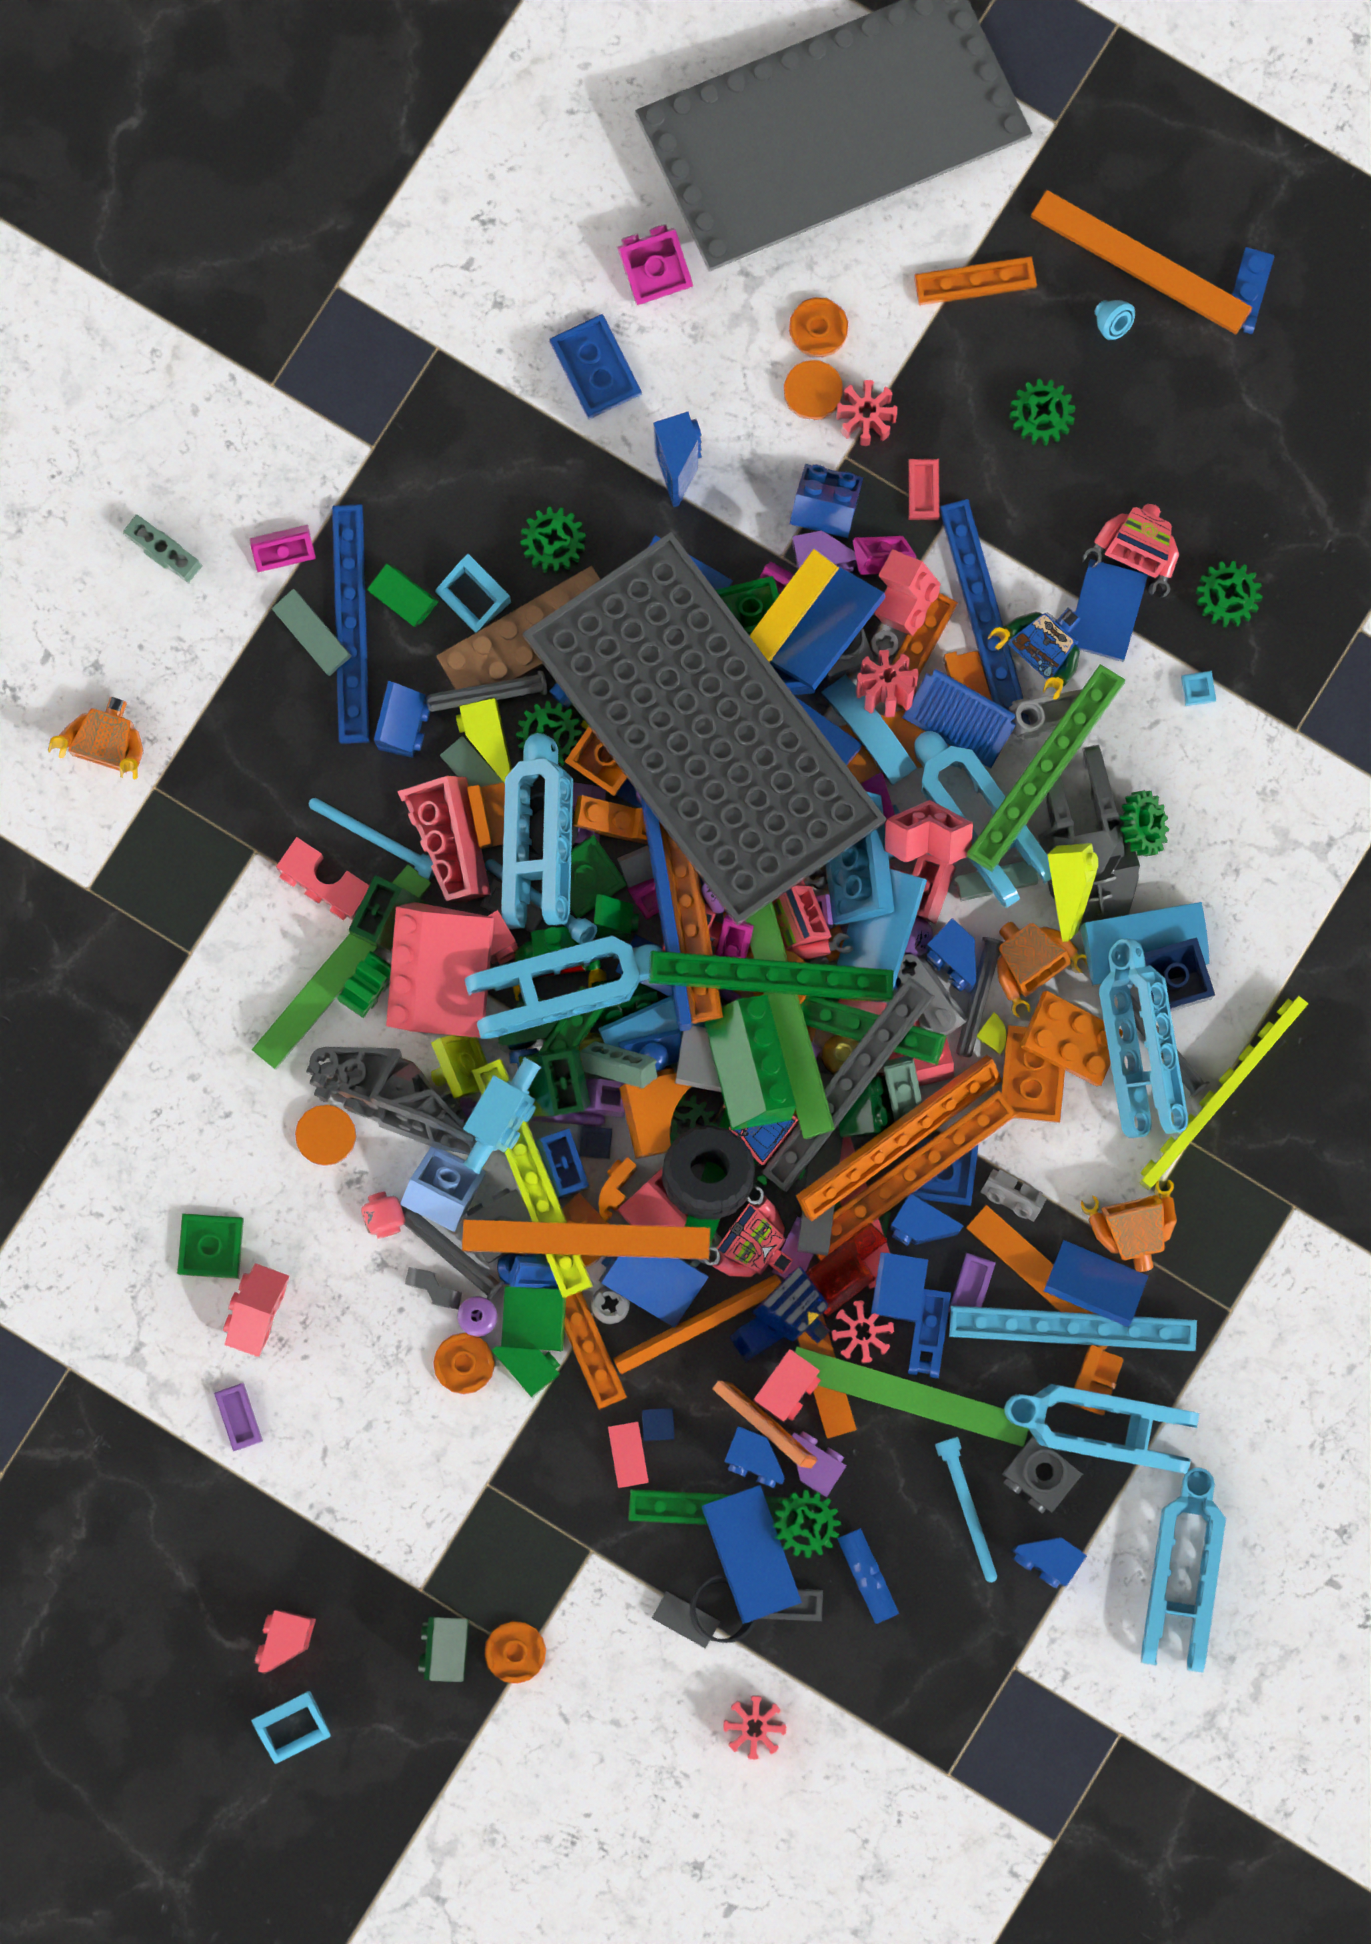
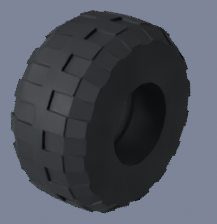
M715 1125L694 1127L680 1134L673 1144L669 1146L662 1167L663 1186L671 1203L684 1214L701 1220H716L736 1212L747 1200L755 1178L753 1155L745 1142L730 1130L716 1127ZM701 1162L715 1163L723 1169L726 1177L717 1183H704L693 1175L691 1168Z

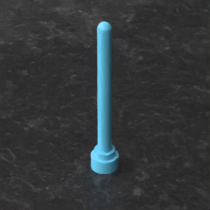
M312 798L309 801V807L312 810L414 865L418 875L429 881L434 876L431 868L433 863L429 855L415 853L317 798Z
M488 859L485 862V868L502 880L503 866L493 859ZM530 886V901L542 909V894ZM569 915L568 922L563 924L569 928L571 938L579 944L591 942L597 932V926L586 918L576 919Z
M955 1437L935 1444L938 1456H942L943 1461H947L985 1579L988 1582H994L997 1579V1573L958 1456H961L959 1450L962 1449L959 1438Z

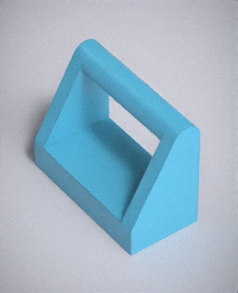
M469 554L456 565L435 590L475 633L484 629L511 603L510 596ZM464 573L495 602L480 620L448 589Z
M310 1691L252 1720L257 1733L275 1764L331 1737L329 1729ZM308 1707L319 1729L276 1750L266 1727Z

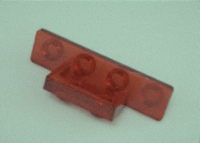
M869 1223L794 1281L777 1299L778 1303L782 1306L788 1297L808 1279L811 1285L787 1311L792 1314L816 1290L819 1296L815 1301L818 1306L822 1302L826 1304V1308L822 1312L828 1317L875 1280L864 1259L884 1245L887 1239L872 1223Z

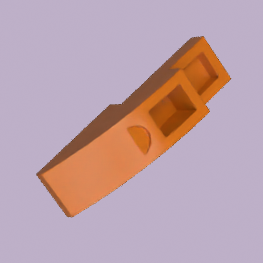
M584 795L577 796L573 826L592 830L596 834L648 845L642 808L636 809Z

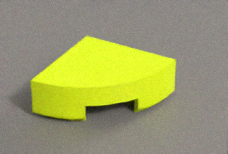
M993 1012L976 1038L1001 1055L1006 1044V1029L1000 1017Z

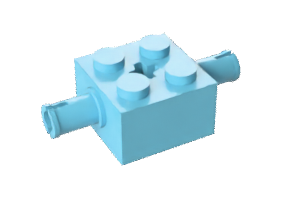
M524 1057L512 1081L508 1080L506 1083L493 1075L463 1130L474 1135L475 1140H477L466 1161L463 1163L464 1166L480 1174L493 1150L496 1151L498 1149L505 1153L507 1148L512 1149L520 1136V1133L517 1132L523 1121H529L536 1108L533 1105L535 1099L528 1095L529 1092L527 1090L538 1070L541 1069V1066Z

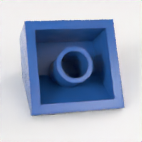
M388 681L374 737L378 750L414 758L415 750H421L424 733H420L422 721L427 722L430 715L425 694Z
M910 1193L889 1230L894 1232L892 1238L908 1246L910 1242L917 1245L955 1236L960 1232L963 1225Z

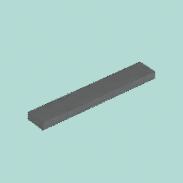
M820 1073L824 1089L834 1075ZM839 1124L809 1162L805 1188L840 1163L843 1137H840ZM834 1205L812 1222L806 1218L802 1210L798 1252L828 1256Z

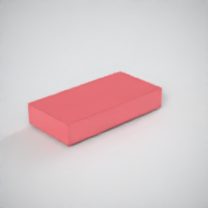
M909 459V520H939V459Z
M633 1422L608 1427L618 1488L649 1483L639 1423Z

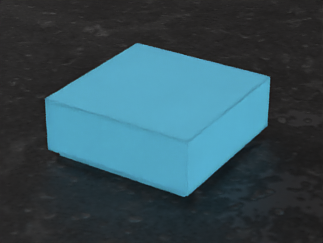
M1212 671L1181 676L1185 706L1216 702Z

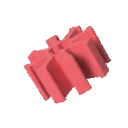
M864 380L863 391L865 395L863 398L853 390V385H849L844 390L843 399L845 401L848 400L851 405L837 404L836 419H851L848 423L842 424V434L846 439H849L850 434L858 427L863 428L860 436L861 446L870 445L871 435L869 434V428H873L881 436L880 440L884 441L889 436L890 426H886L882 420L895 423L897 418V406H893V408L882 407L886 403L891 402L892 392L888 387H884L883 392L875 399L871 398L874 386L873 380ZM864 408L870 409V418L863 417Z
M880 650L878 664L872 662L868 656L862 660L861 671L857 674L856 697L866 696L864 709L869 713H873L874 708L880 702H885L884 716L894 717L896 702L903 706L905 711L909 710L912 706L913 694L917 690L918 670L908 671L909 657L904 654L900 655V659L894 665H889V650Z
M863 1300L853 1303V1307L856 1309V1321L848 1317L843 1309L835 1317L836 1320H841L850 1329L839 1332L833 1330L831 1333L833 1342H836L837 1339L851 1338L852 1342L846 1350H842L840 1353L847 1360L851 1357L850 1353L856 1345H860L862 1364L872 1361V1357L869 1355V1343L878 1348L882 1355L890 1348L889 1344L885 1345L875 1335L887 1332L892 1334L894 1332L892 1322L888 1325L875 1327L873 1323L879 1316L877 1314H872L869 1319H864ZM858 1324H860V1327L863 1324L868 1325L870 1338L865 1340V1337L862 1340L857 1339L855 1336L858 1332L854 1328Z
M752 1695V1714L748 1715L740 1706V1701H736L731 1706V1710H735L741 1716L743 1722L735 1723L724 1720V1731L742 1730V1734L734 1742L730 1741L729 1746L734 1752H737L738 1747L747 1739L751 1740L748 1759L757 1760L759 1758L757 1754V1741L762 1740L769 1748V1753L774 1754L779 1747L777 1744L774 1745L766 1734L767 1732H777L785 1735L786 1725L785 1723L781 1725L767 1724V1721L773 1715L781 1712L780 1708L775 1703H772V1707L761 1716L759 1715V1702L762 1700V1697ZM754 1719V1722L759 1719L763 1723L760 1726L762 1733L758 1736H755V1732L753 1736L747 1733L749 1729L748 1721Z

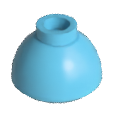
M1104 300L1100 302L1095 309V315L1097 316V325L1101 334L1108 340H1115L1123 336L1134 322L1135 309L1133 305L1122 300L1110 302Z

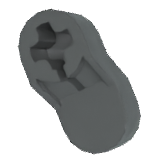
M412 1267L408 1268L405 1285L427 1290L434 1305L459 1310L462 1292L440 1287L434 1272Z

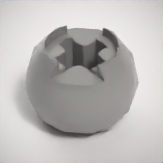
M606 1286L598 1289L592 1297V1313L603 1323H618L629 1312V1300ZM608 1296L612 1300L618 1299L619 1304L615 1306L616 1311L613 1313L609 1309H602V1306L605 1304V1298Z

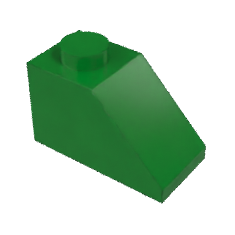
M596 894L594 924L597 926L595 938L614 936L620 940H631L632 932H638L639 914L634 913L633 904Z
M498 1346L491 1350L531 1398L535 1397L560 1375L556 1370L560 1364L549 1351L544 1355L537 1349Z

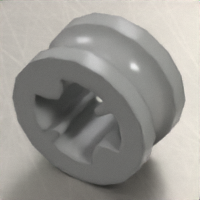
M879 631L872 639V652L878 657L880 645L876 646L877 641L882 642L884 638L890 639L889 644H893L892 649H886L889 650L890 659L897 652L898 639L891 631Z

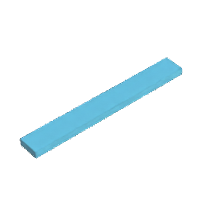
M951 1306L949 1337L1196 1351L1197 1320L1134 1316L1128 1328L1098 1314Z

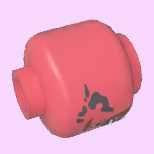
M385 1191L368 1196L369 1203H366L361 1208L367 1232L377 1235L378 1239L401 1232L400 1227L404 1224L405 1217L399 1199L396 1196L387 1197Z

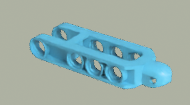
M933 731L923 732L916 738L914 753L924 768L921 792L927 801L931 800L965 818L938 780L939 772L950 765L958 767L960 770L964 769L974 783L976 793H981L991 807V814H995L1006 797L973 750L954 746L949 747L944 739ZM1025 825L1007 851L1016 847L1028 866L1032 865L1045 884L1052 879L1048 855ZM974 829L972 831V845L978 838ZM969 858L1003 907L1008 908L1020 900L1018 892L999 864L991 872Z
M542 733L533 734L525 741L523 761H519L505 777L501 912L508 929L525 928L527 905L530 904L531 880L542 879V915L548 925L566 924L570 915L573 778L558 765V747L555 741ZM539 775H542L545 778L543 859L529 861V845H532V839L529 838L530 816L533 813V810L530 809V789Z
M609 936L474 973L464 980L469 996L471 993H479L494 988L495 991L519 985L525 1004L523 1007L493 1014L477 1021L480 1037L482 1039H491L627 1002L631 999L639 982L649 979L650 952H663V950L653 944L632 949L631 945L614 936ZM612 956L613 959L617 958L620 960L623 970L620 980L545 1001H538L532 978L553 972L554 975L560 974V970L582 964L584 967L590 966V962Z
M1129 938L1121 939L1110 949L1108 958L1111 972L1099 988L1121 1127L1128 1138L1145 1137L1150 1133L1152 1121L1146 1085L1151 1084L1155 1109L1158 1108L1159 1120L1165 1134L1180 1133L1187 1127L1188 1114L1166 980L1152 966L1145 965L1143 949L1136 940ZM1115 952H1117V954H1118V958H1117V959H1116L1115 956H1114V955H1115ZM1133 984H1135V987H1138L1141 1005L1139 1014L1140 1017H1143L1146 1042L1144 1044L1145 1048H1148L1151 1071L1143 1072L1130 993ZM1151 990L1154 995V1003L1152 1002ZM1115 996L1117 997L1118 1008H1116L1114 1003ZM1156 1020H1157L1158 1025H1159V1033L1157 1032V1029H1156ZM1120 1026L1122 1027L1123 1038H1121L1119 1033ZM1161 1051L1163 1052L1164 1064L1161 1059ZM1125 1056H1126L1127 1061H1128V1068L1125 1067V1063H1124V1058H1125ZM1171 1112L1173 1113V1116H1174V1124L1172 1123V1120H1171ZM1135 1116H1136L1137 1121H1138V1128H1137V1129H1136L1135 1124H1134V1118H1135Z
M1055 1384L1048 1385L1034 1396L1016 1394L1005 1405L1007 1419L1013 1424L1028 1427L1039 1445L1187 1474L1189 1471L1190 1458L1147 1450L1153 1420L1197 1428L1200 1413ZM1056 1402H1065L1131 1415L1125 1445L1052 1432L1048 1425L1044 1424L1047 1406H1052Z
M1193 1468L1184 1475L1181 1495L1161 1511L1141 1651V1663L1157 1666V1650L1159 1640L1163 1634L1165 1614L1192 1617L1187 1670L1203 1673L1206 1663L1226 1523L1225 1516L1213 1502L1214 1478L1209 1471L1203 1468ZM1182 1513L1201 1515L1207 1522L1195 1605L1165 1600L1167 1582L1172 1572L1170 1570L1171 1553L1173 1546L1176 1544V1539H1174L1177 1517Z

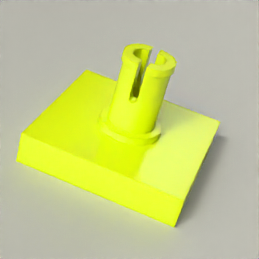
M450 1035L431 1042L440 1063L439 1068L431 1071L433 1083L436 1086H443L448 1083L454 1099L481 1093L472 1071L487 1065L488 1062L478 1038Z

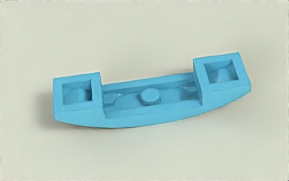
M846 674L821 692L838 716L843 718L874 759L876 766L892 786L917 769L906 750L874 708L873 713H869L864 709L865 696H861V698L856 697V685Z

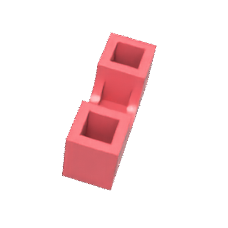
M296 837L276 866L278 871L281 872L279 878L292 887L299 884L305 888L304 895L317 904L323 900L332 906L329 911L344 921L346 917L353 920L370 885L347 870L342 878L334 884L320 882L317 879L316 873L318 866L324 859L322 853Z

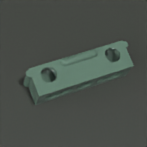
M138 514L135 515L123 531L127 538L144 550V554L163 568H169L187 583H190L203 566L198 559L184 550L181 545L162 531L156 529ZM145 529L148 537H154V539L147 542L144 536H137V532ZM161 544H166V545H167V548H166L165 551H163V552H158V551H157V547H158L159 545H161ZM177 554L179 560L185 559L188 560V563L185 567L179 568L177 567L176 560H172L170 557Z
M1026 861L1000 866L1015 889L1038 884L1039 880L1036 870L1032 865L1028 866ZM978 871L959 875L954 879L953 884L957 886L960 901L993 895V892Z
M594 1041L580 1051L585 1072L644 1088L658 1077L655 1067L656 1059L654 1057Z

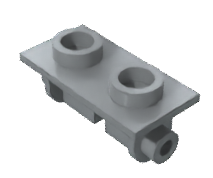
M993 1169L981 1193L986 1195L992 1202L1010 1208L1019 1217L1030 1219L1034 1222L1047 1199L1042 1196L1043 1192L1036 1190L1026 1183L1018 1191L1014 1189L1018 1182L1017 1178L1001 1169L999 1172Z

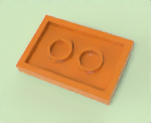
M1049 991L1042 992L1020 1047L1096 1087L1102 1086L1111 1064L1104 1020ZM1119 1029L1120 1036L1122 1037L1123 1031Z
M1008 1025L1001 1094L1017 1113L1014 1119L1060 1123L1065 1070L1020 1047L1028 1027Z

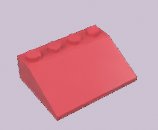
M417 902L396 907L386 1026L412 1032L481 1038L477 1021L486 1017L488 990L471 993L469 996L464 980L474 973L490 969L494 917Z

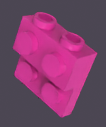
M666 224L650 229L651 235L639 238L638 234L621 239L623 245L617 246L625 275L628 278L637 306L694 287L676 230L674 228L668 229Z

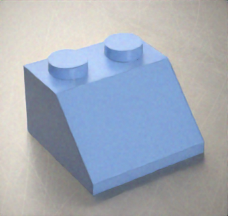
M431 1146L411 1177L400 1205L455 1232L487 1171L482 1169L481 1173L478 1174L463 1165L465 1160L443 1149Z

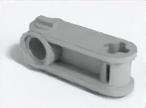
M1082 689L1061 693L1058 699H1053L1054 695L1033 700L1025 698L1013 701V705L1009 707V711L1016 715L1012 720L1016 724L1012 733L1025 740L1040 736L1039 733L1053 731ZM1021 713L1029 716L1031 720L1030 725L1023 722Z
M913 954L904 955L898 973L902 983L904 984L908 977H911L935 996L923 1012L932 1030L947 1036L966 1023L967 1018L964 1012L950 996L923 956L917 957ZM908 962L917 963V966L914 968L916 974L908 973L907 969L910 967Z

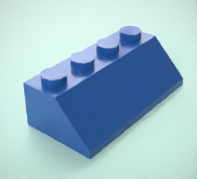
M688 411L653 422L655 454L673 507L680 505L698 470V459L702 458L700 452L702 451L700 427L697 419L691 420Z

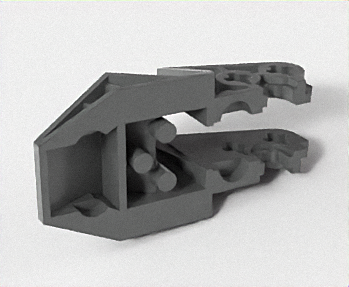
M1099 745L1083 747L1082 752L1084 766L1088 771L1090 779V794L1097 818L1096 829L1102 828L1103 831L1075 836L1073 829L1074 820L1072 821L1060 775L1046 795L1051 828L1038 835L1039 844L1046 854L1050 853L1058 845L1092 843L1093 852L1098 857V869L1080 926L1086 922L1129 915L1139 879L1140 863L1136 851L1131 852L1130 850L1131 843H1125L1124 841L1125 835L1121 831L1124 821L1120 819L1121 814L1116 810ZM1051 879L1047 883L1050 895L1055 900L1053 884Z
M321 1047L311 1054L310 1064L306 1072L312 1075L310 1084L316 1087L314 1096L319 1097L320 1101L328 1102L331 1094L339 1092V1094L346 1098L343 1107L347 1111L379 1123L381 1128L434 1148L469 1155L476 1144L475 1136L463 1130L468 1119L452 1093L447 1091L443 1094H437L414 1062L401 1058V1050L397 1048ZM327 1058H330V1062L320 1065L319 1061L324 1062ZM335 1075L337 1082L331 1081L326 1087V1079H333Z

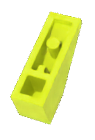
M493 698L459 706L461 714L456 715L459 732H465L466 737L505 783V777L511 772L512 766L498 702Z
M1092 843L1058 845L1047 854L1062 942H1068L1078 933L1096 877L1098 857L1093 852Z

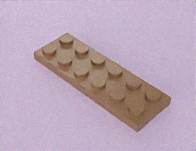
M592 566L588 567L437 655L439 663L455 690L522 678L544 665L524 639L523 632L600 581Z

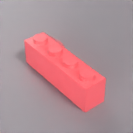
M445 776L397 791L401 801H405L410 813L408 816L412 825H416L422 838L420 843L424 852H428L433 863L431 868L446 901L467 902L491 895L482 849L479 847L470 804L467 777Z

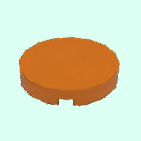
M814 297L803 301L795 309L790 318L789 333L793 344L800 352L810 357L823 358L834 354L843 346L848 335V319L845 311L833 303L834 301L828 298Z
M819 360L804 361L796 365L788 373L784 383V399L789 409L798 417L804 419L821 420L832 415L843 396V384L838 372L828 363Z
M331 1105L315 1106L305 1112L298 1121L295 1131L296 1144L302 1155L312 1163L322 1166L335 1165L343 1161L354 1149L357 1138L355 1125L350 1116L339 1107Z
M467 1333L455 1334L444 1340L438 1347L433 1362L435 1375L440 1383L451 1392L459 1394L475 1393L485 1387L493 1376L495 1367L494 1355L487 1342L480 1337L471 1336Z
M512 1621L500 1625L491 1633L486 1642L485 1659L487 1666L496 1677L504 1682L518 1684L529 1681L540 1672L545 1663L546 1646L544 1639L536 1628L525 1622Z

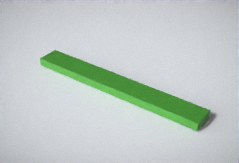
M1101 664L1098 666L968 850L967 857L993 872L1125 684L1124 678Z
M407 865L392 882L418 898H421L432 885L427 879L418 875V872L410 865ZM349 933L251 1050L276 1070L343 991L345 982L354 975L361 960L364 961L370 951L375 953L378 947Z
M771 902L745 920L754 925L750 940L754 959L788 961ZM763 992L764 995L768 994L803 1138L808 1139L835 1130L798 995Z
M795 1348L797 1355L820 1370L816 1376L821 1379L818 1386L1024 1447L1029 1428L1011 1423L1007 1419L1005 1409L807 1349Z

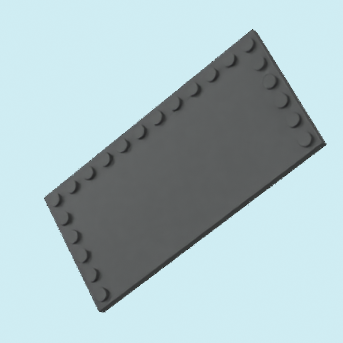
M901 0L635 110V116L709 272L1029 139L1032 136V131L968 0Z
M672 532L523 632L524 639L736 926L886 822L885 816Z

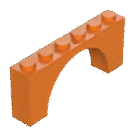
M674 1068L658 1071V1077L644 1088L626 1083L619 1088L635 1159L664 1154L668 1151L669 1146H671L670 1125L674 1110L684 1093L692 1087L675 1083L676 1073Z

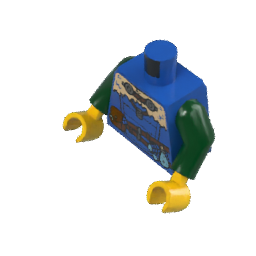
M1069 607L1058 619H1055L1050 613L1045 612L1042 614L1036 611L1016 617L1002 628H995L989 634L988 639L992 636H998L1001 639V642L995 646V649H1001L1008 639H1011L1007 644L1046 679L1043 693L1046 692L1047 688L1053 687L1057 690L1053 699H1058L1062 688L1077 671L1080 650L1077 646L1079 640L1070 631L1078 624L1081 618Z

